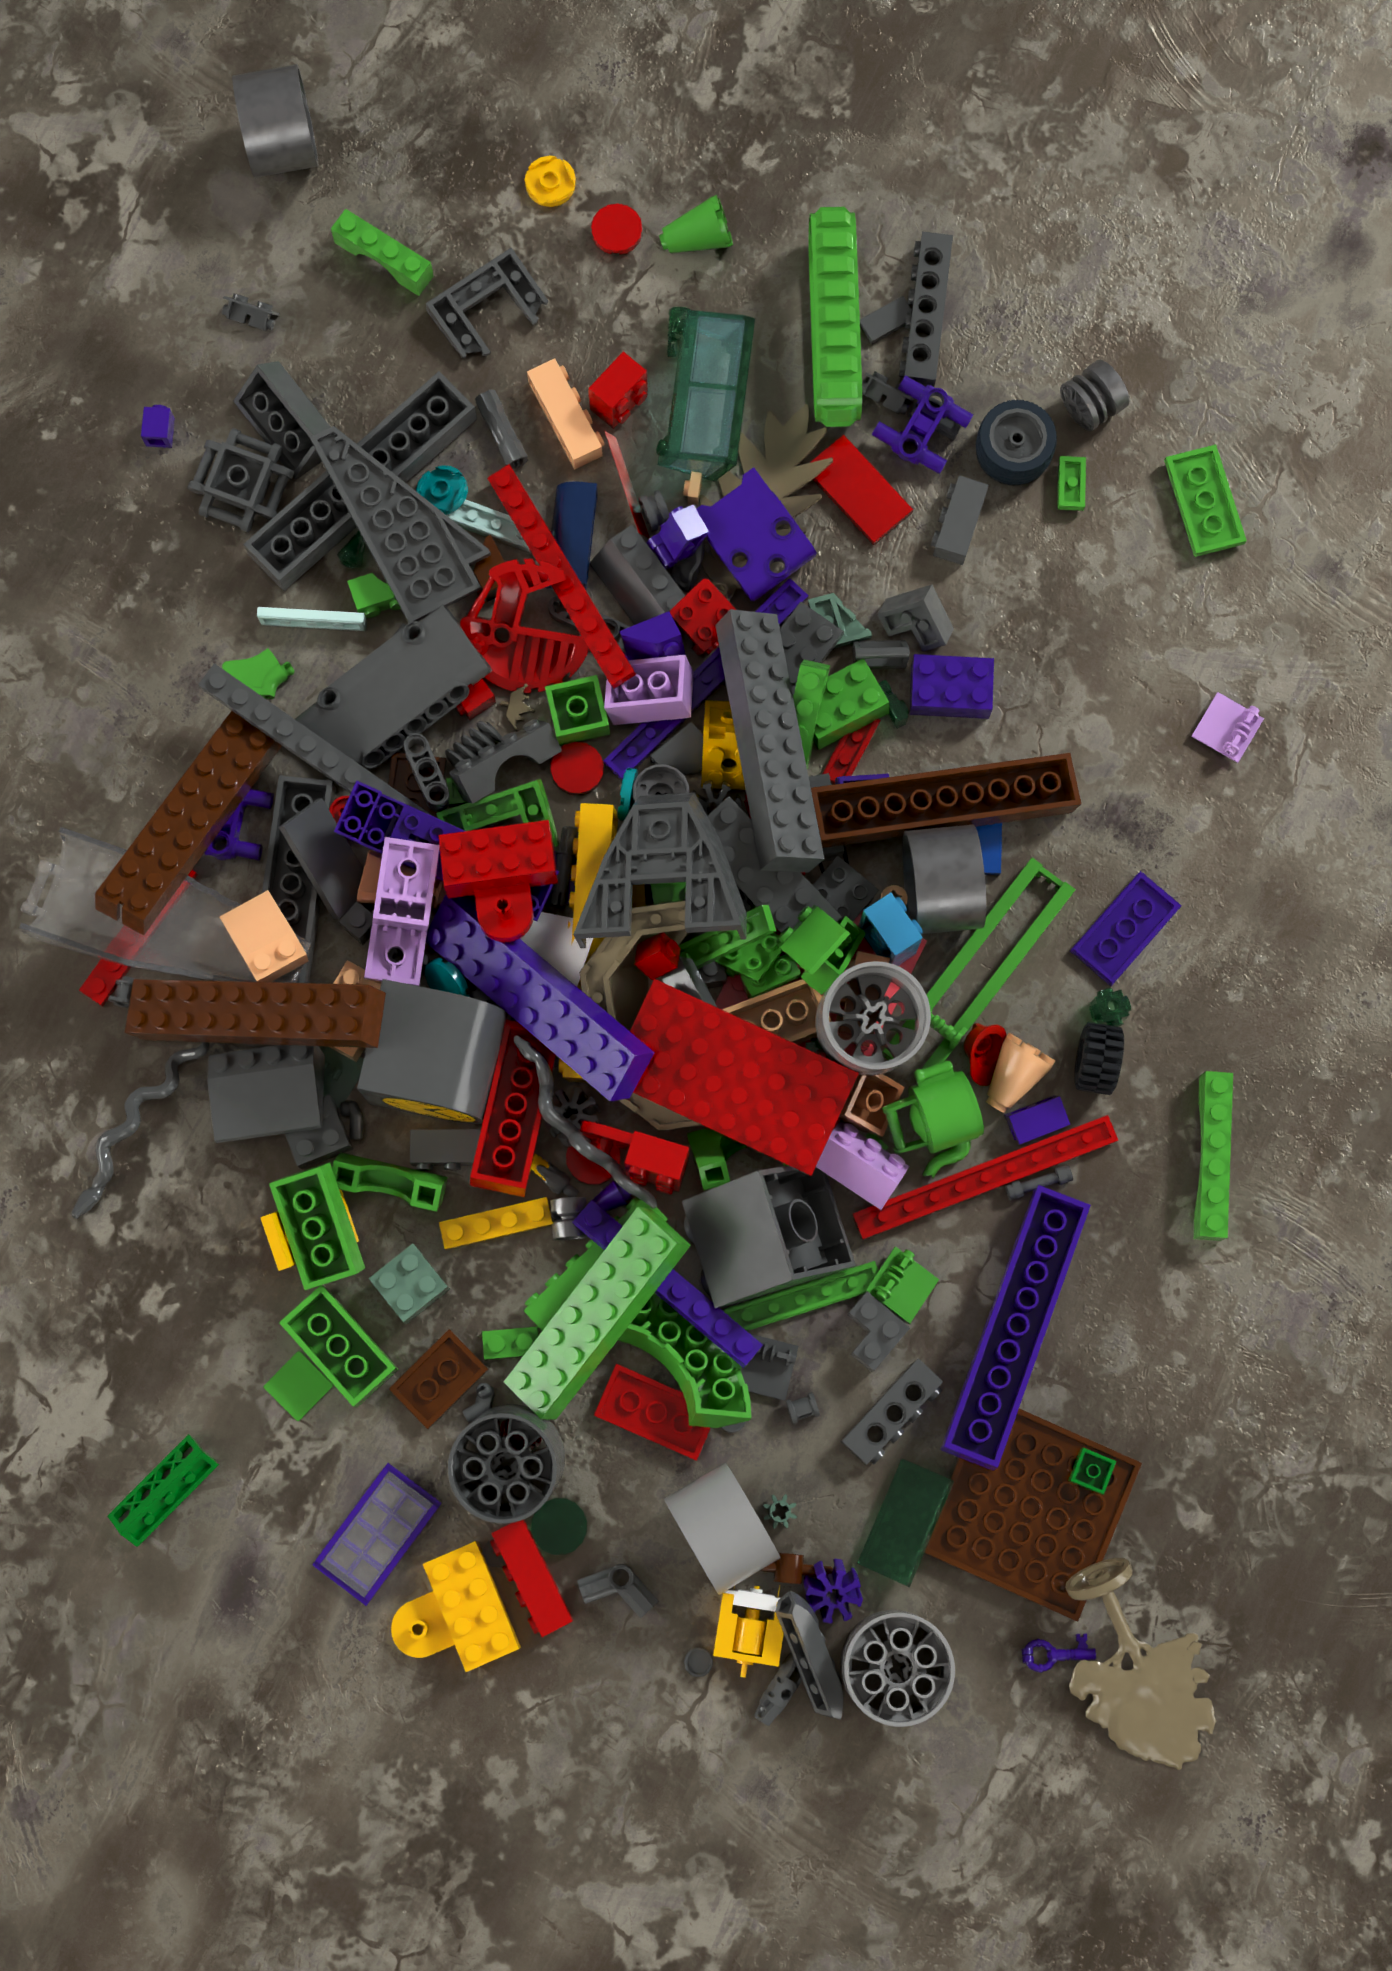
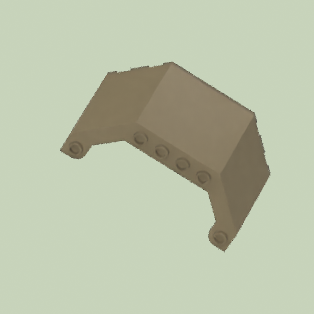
M685 899L632 908L631 936L605 937L595 953L579 972L582 992L629 1031L653 982L634 964L637 944L664 932L679 946L688 934L685 930ZM661 976L656 978L657 980L663 982ZM632 1093L628 1099L619 1100L633 1112L647 1120L658 1131L701 1125L635 1093Z

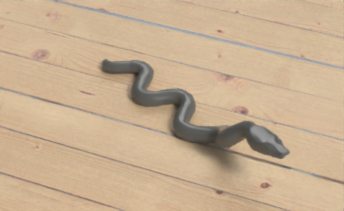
M516 1035L514 1037L515 1045L526 1059L536 1065L539 1081L538 1106L544 1120L565 1134L570 1144L579 1153L605 1168L620 1187L655 1209L657 1207L656 1198L648 1190L632 1181L616 1160L586 1141L580 1129L557 1112L553 1106L554 1080L548 1062L530 1042Z
M202 1042L197 1048L180 1050L174 1053L166 1062V1080L162 1085L141 1087L129 1095L124 1106L127 1117L126 1121L120 1126L106 1131L97 1140L95 1152L99 1170L93 1179L92 1187L83 1191L79 1196L71 1213L73 1218L78 1219L82 1214L89 1212L100 1200L107 1183L111 1180L114 1173L110 1149L113 1145L130 1137L137 1131L141 1122L140 1105L147 1100L163 1099L170 1096L178 1087L179 1065L188 1060L199 1059L204 1056L209 1050V1042Z

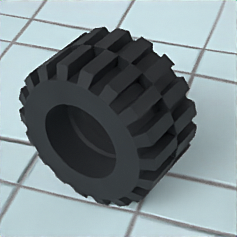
M1087 1022L1082 1030L1076 1055L1074 1083L1077 1090L1106 1095L1113 1093L1118 1083L1124 1052V1033L1121 1027Z

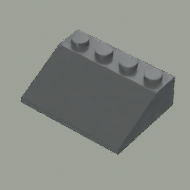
M274 1045L209 1055L207 1080L214 1141L222 1143L322 1128L325 1055L320 1047Z

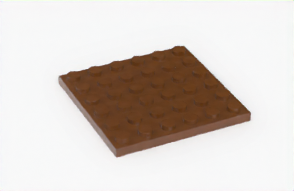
M1019 1408L997 1469L992 1471L958 1458L920 1551L1078 1622L1087 1600H1074L1069 1597L1065 1588L1066 1582L1080 1570L1103 1561L1142 1463ZM1080 1448H1086L1116 1461L1104 1495L1068 1481Z

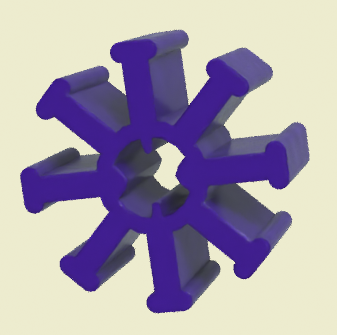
M836 1558L833 1559L834 1567L832 1574H827L823 1562L819 1561L814 1564L817 1579L809 1578L808 1575H805L803 1581L807 1603L814 1612L820 1609L823 1622L830 1624L833 1622L834 1608H839L843 1620L847 1621L852 1618L849 1603L857 1604L860 1607L863 1601L860 1591L861 1584L856 1570L851 1568V1571L846 1573L843 1560Z

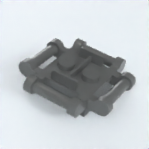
M234 428L231 429L226 443L222 442L220 444L212 440H206L204 445L206 450L193 481L190 480L187 487L188 490L196 494L204 495L199 507V515L204 517L212 516L239 526L240 530L248 533L252 529L256 514L268 520L278 514L276 510L287 482L292 480L294 471L276 464L281 457L283 446L276 443L271 445L243 435L240 430ZM240 444L268 454L266 458L236 446ZM215 454H217L210 474L208 476V479L206 481V484L204 485L203 483L212 464ZM274 473L278 475V479L265 507L260 505V503H263L271 483V475ZM214 499L246 510L244 516L242 517L212 506Z

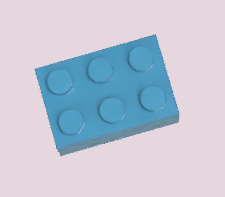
M890 892L863 910L858 927L866 933L864 938L876 955L890 958L889 963L899 966L916 954L923 939L921 936L923 930L915 919L911 921L905 913L907 908L901 898H895Z

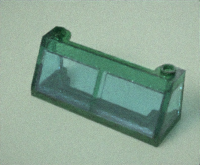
M687 310L680 317L676 318L673 324V333H675V338L680 340L668 434L658 442L656 454L659 455L657 465L690 475L691 471L700 472L703 479L713 482L737 465L755 318L746 315Z

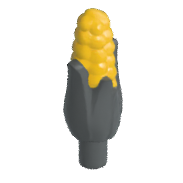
M534 1154L531 1169L538 1174V1178L543 1180V1183L556 1194L563 1192L568 1197H576L579 1191L570 1184L571 1179L565 1172L559 1170L550 1161L547 1162L542 1157Z

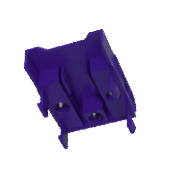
M754 467L743 475L742 484L712 506L701 505L696 509L709 530L706 536L708 542L753 602L816 557L817 552ZM780 525H788L791 528L788 535L781 536L777 534L776 530ZM738 556H744L748 561L745 566L736 567L733 565V560ZM782 562L785 568L780 573H774L770 570L772 563Z

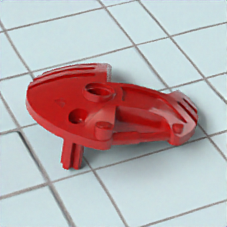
M530 558L523 559L525 564H520L517 559L509 560L489 570L490 577L479 597L476 598L467 616L461 619L460 626L474 647L492 668V672L485 676L487 680L513 692L517 688L523 687L524 684L528 685L524 693H531L533 688H538V692L546 691L545 686L552 683H562L563 677L569 672L570 678L584 662L589 648L582 636L520 626L528 594L562 582L567 578L563 569L546 561L539 560L541 564L539 566ZM496 581L498 588L492 617H477L485 603L484 600ZM501 627L506 628L510 634L509 640L502 641L498 639L496 635L497 629Z

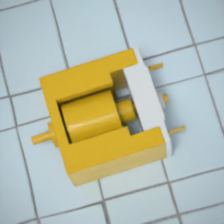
M755 1585L754 1588H750V1591L734 1590L733 1588L722 1593L713 1656L737 1660L736 1663L742 1664L740 1677L745 1678L747 1666L754 1665V1663L779 1667L784 1635L775 1612L778 1600L781 1597L762 1593L763 1590L759 1589L760 1586ZM733 1605L750 1607L746 1608L745 1617H739L737 1613L732 1612ZM758 1609L774 1611L773 1619L759 1620L760 1610Z

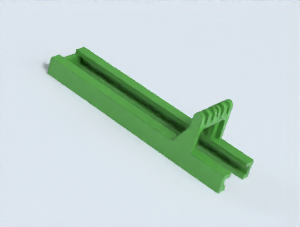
M1033 857L986 916L984 928L976 929L926 994L931 1011L930 1027L945 1037V1039L922 1069L946 1061L1076 890L1042 867L1043 865ZM1034 877H1045V881L1049 884L1053 883L1056 885L1054 888L1056 894L954 1027L952 1025L948 1026L945 1024L946 1021L944 1019H940V1016L932 1014V1009ZM906 1020L902 1027L915 1030V1020ZM898 1033L889 1042L890 1044L896 1045L899 1043L900 1037ZM885 1048L882 1052L883 1057L888 1061L894 1059L888 1049Z

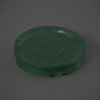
M554 1498L546 1501L535 1512L532 1518L531 1532L535 1542L543 1551L552 1555H565L575 1551L583 1543L587 1534V1519L584 1511L575 1502L566 1498Z

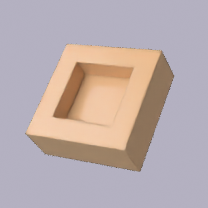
M691 471L690 480H685L683 496H688V505L696 504L697 507L702 484V473Z

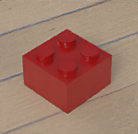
M623 351L588 388L590 410L613 429L618 423L623 424L630 416L632 408L636 404L638 406L641 405L648 396L647 370Z

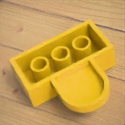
M474 1541L424 1563L423 1567L433 1591L401 1606L394 1615L391 1625L393 1641L404 1654L415 1658H423L455 1645L465 1672L521 1648L478 1541Z

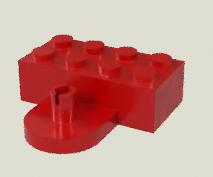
M549 820L438 835L443 883L448 899L475 895L478 922L482 931L489 938L498 942H512L523 937L532 926L534 918L531 887L558 883Z
M582 1121L580 1126L582 1135L595 1140V1147L608 1155H610L612 1146L628 1151L624 1165L626 1175L632 1181L643 1187H646L647 1183L656 1185L657 1191L672 1195L673 1191H680L689 1162V1147L638 1131H634V1134L603 1124Z

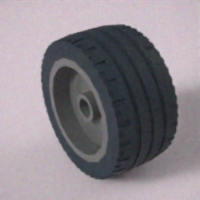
M1017 399L998 404L987 413L977 434L976 455L981 468L995 481L997 480L1003 484L1023 485L1034 481L1048 468L1053 458L1057 443L1054 422H1052V418L1042 407L1033 402Z

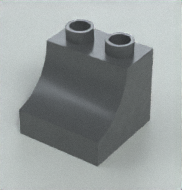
M791 1166L758 1170L682 1201L686 1213L684 1220L685 1232L688 1238L696 1245L703 1268L701 1271V1283L705 1292L712 1297L715 1308L746 1302L856 1266L827 1174L817 1167L812 1176Z

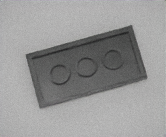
M320 798L282 824L279 829L333 920H337L344 916L357 902L358 888L364 869L346 838L334 832L337 823L323 799Z

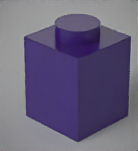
M164 405L144 407L141 438L146 447L172 448L175 418L170 408Z

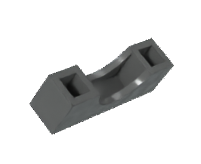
M537 719L525 723L523 725L524 729L519 732H512L503 736L500 739L501 742L495 746L490 745L479 750V755L470 760L468 758L458 762L455 765L456 768L449 773L462 800L473 804L495 791L496 773L501 764L510 757L523 755L529 761L541 764L560 753L562 749L550 724Z

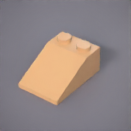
M268 890L219 916L256 982H272L309 962L305 950Z

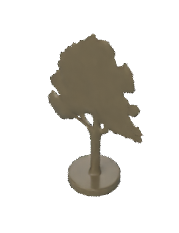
M1112 1558L1092 1564L1074 1574L1066 1582L1065 1588L1069 1597L1074 1600L1083 1601L1101 1596L1116 1630L1119 1648L1111 1658L1103 1663L1086 1660L1078 1662L1069 1683L1070 1692L1081 1701L1085 1700L1088 1694L1093 1695V1701L1086 1709L1085 1716L1087 1719L1099 1723L1102 1728H1108L1110 1739L1116 1742L1120 1750H1125L1128 1754L1135 1757H1141L1144 1761L1151 1760L1180 1770L1183 1763L1193 1762L1198 1759L1201 1751V1744L1198 1742V1730L1207 1731L1209 1735L1213 1734L1212 1731L1216 1723L1212 1701L1209 1698L1194 1699L1193 1695L1197 1689V1683H1207L1210 1676L1200 1667L1191 1669L1194 1655H1200L1202 1644L1198 1642V1635L1195 1633H1187L1184 1637L1158 1644L1155 1648H1152L1145 1642H1139L1133 1636L1119 1601L1114 1594V1590L1125 1584L1132 1576L1133 1569L1130 1562L1125 1558ZM1143 1649L1147 1656H1142L1140 1650ZM1128 1652L1133 1660L1132 1670L1125 1671L1121 1668V1661L1125 1653Z

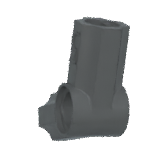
M618 1564L577 1580L585 1604L618 1592L641 1618L659 1602L632 1569L625 1564ZM624 1569L628 1572L629 1582L620 1586L614 1582L613 1575L616 1570Z

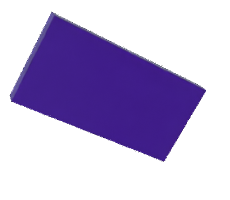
M1140 871L1070 952L1108 985L1112 986L1182 905Z

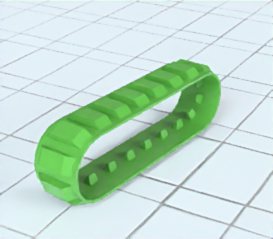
M820 207L816 213L809 214L808 230L815 422H821L825 427L851 426L855 421H860L862 414L855 213L849 212L845 207Z

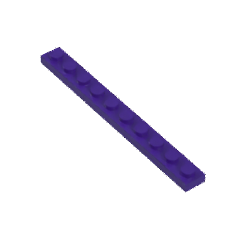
M789 578L755 612L777 614L780 627L800 602L805 603L808 600L809 595ZM720 648L716 649L694 671L691 714L725 681ZM687 718L642 722L603 760L604 764L623 781L626 769H636Z

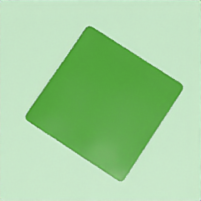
M300 1351L296 1352L264 1385V1389L296 1421H300L333 1387V1384Z

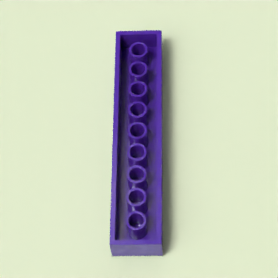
M445 895L428 928L426 943L444 959L455 965L466 978L606 1099L616 1101L630 1098L655 1052L520 938L512 942H498L485 935L478 922L476 901L470 896L448 899V896Z
M1040 1185L1033 1191L942 1443L941 1451L992 1471L998 1468L1088 1215L1090 1204Z

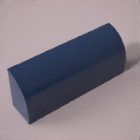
M564 482L556 487L551 533L587 591L598 496L597 483ZM551 585L548 586V587H545V588H548V589H553V587H552Z

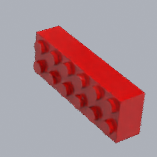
M506 1020L470 1175V1186L525 1197L543 1117L538 1106L539 1081L536 1065L522 1055L514 1043V1037L518 1035L523 1040L530 1042L544 1056L552 1073L557 1055L520 1023Z

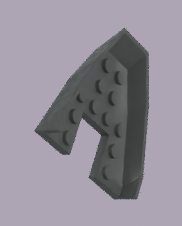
M694 792L640 796L633 804L604 855L573 935L580 948H586V938L631 936L633 885L686 882L685 930L687 933L737 930L740 939H746L747 913L721 840Z

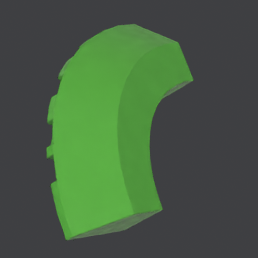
M654 1293L617 1341L631 1344L646 1351L669 1370L684 1395L689 1415V1426L719 1428L751 1420V1401L748 1386L745 1384L740 1370L742 1367Z

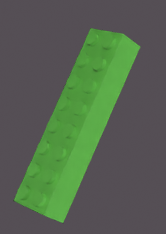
M637 1207L514 1367L504 1383L540 1419H557L691 1245L655 1211Z

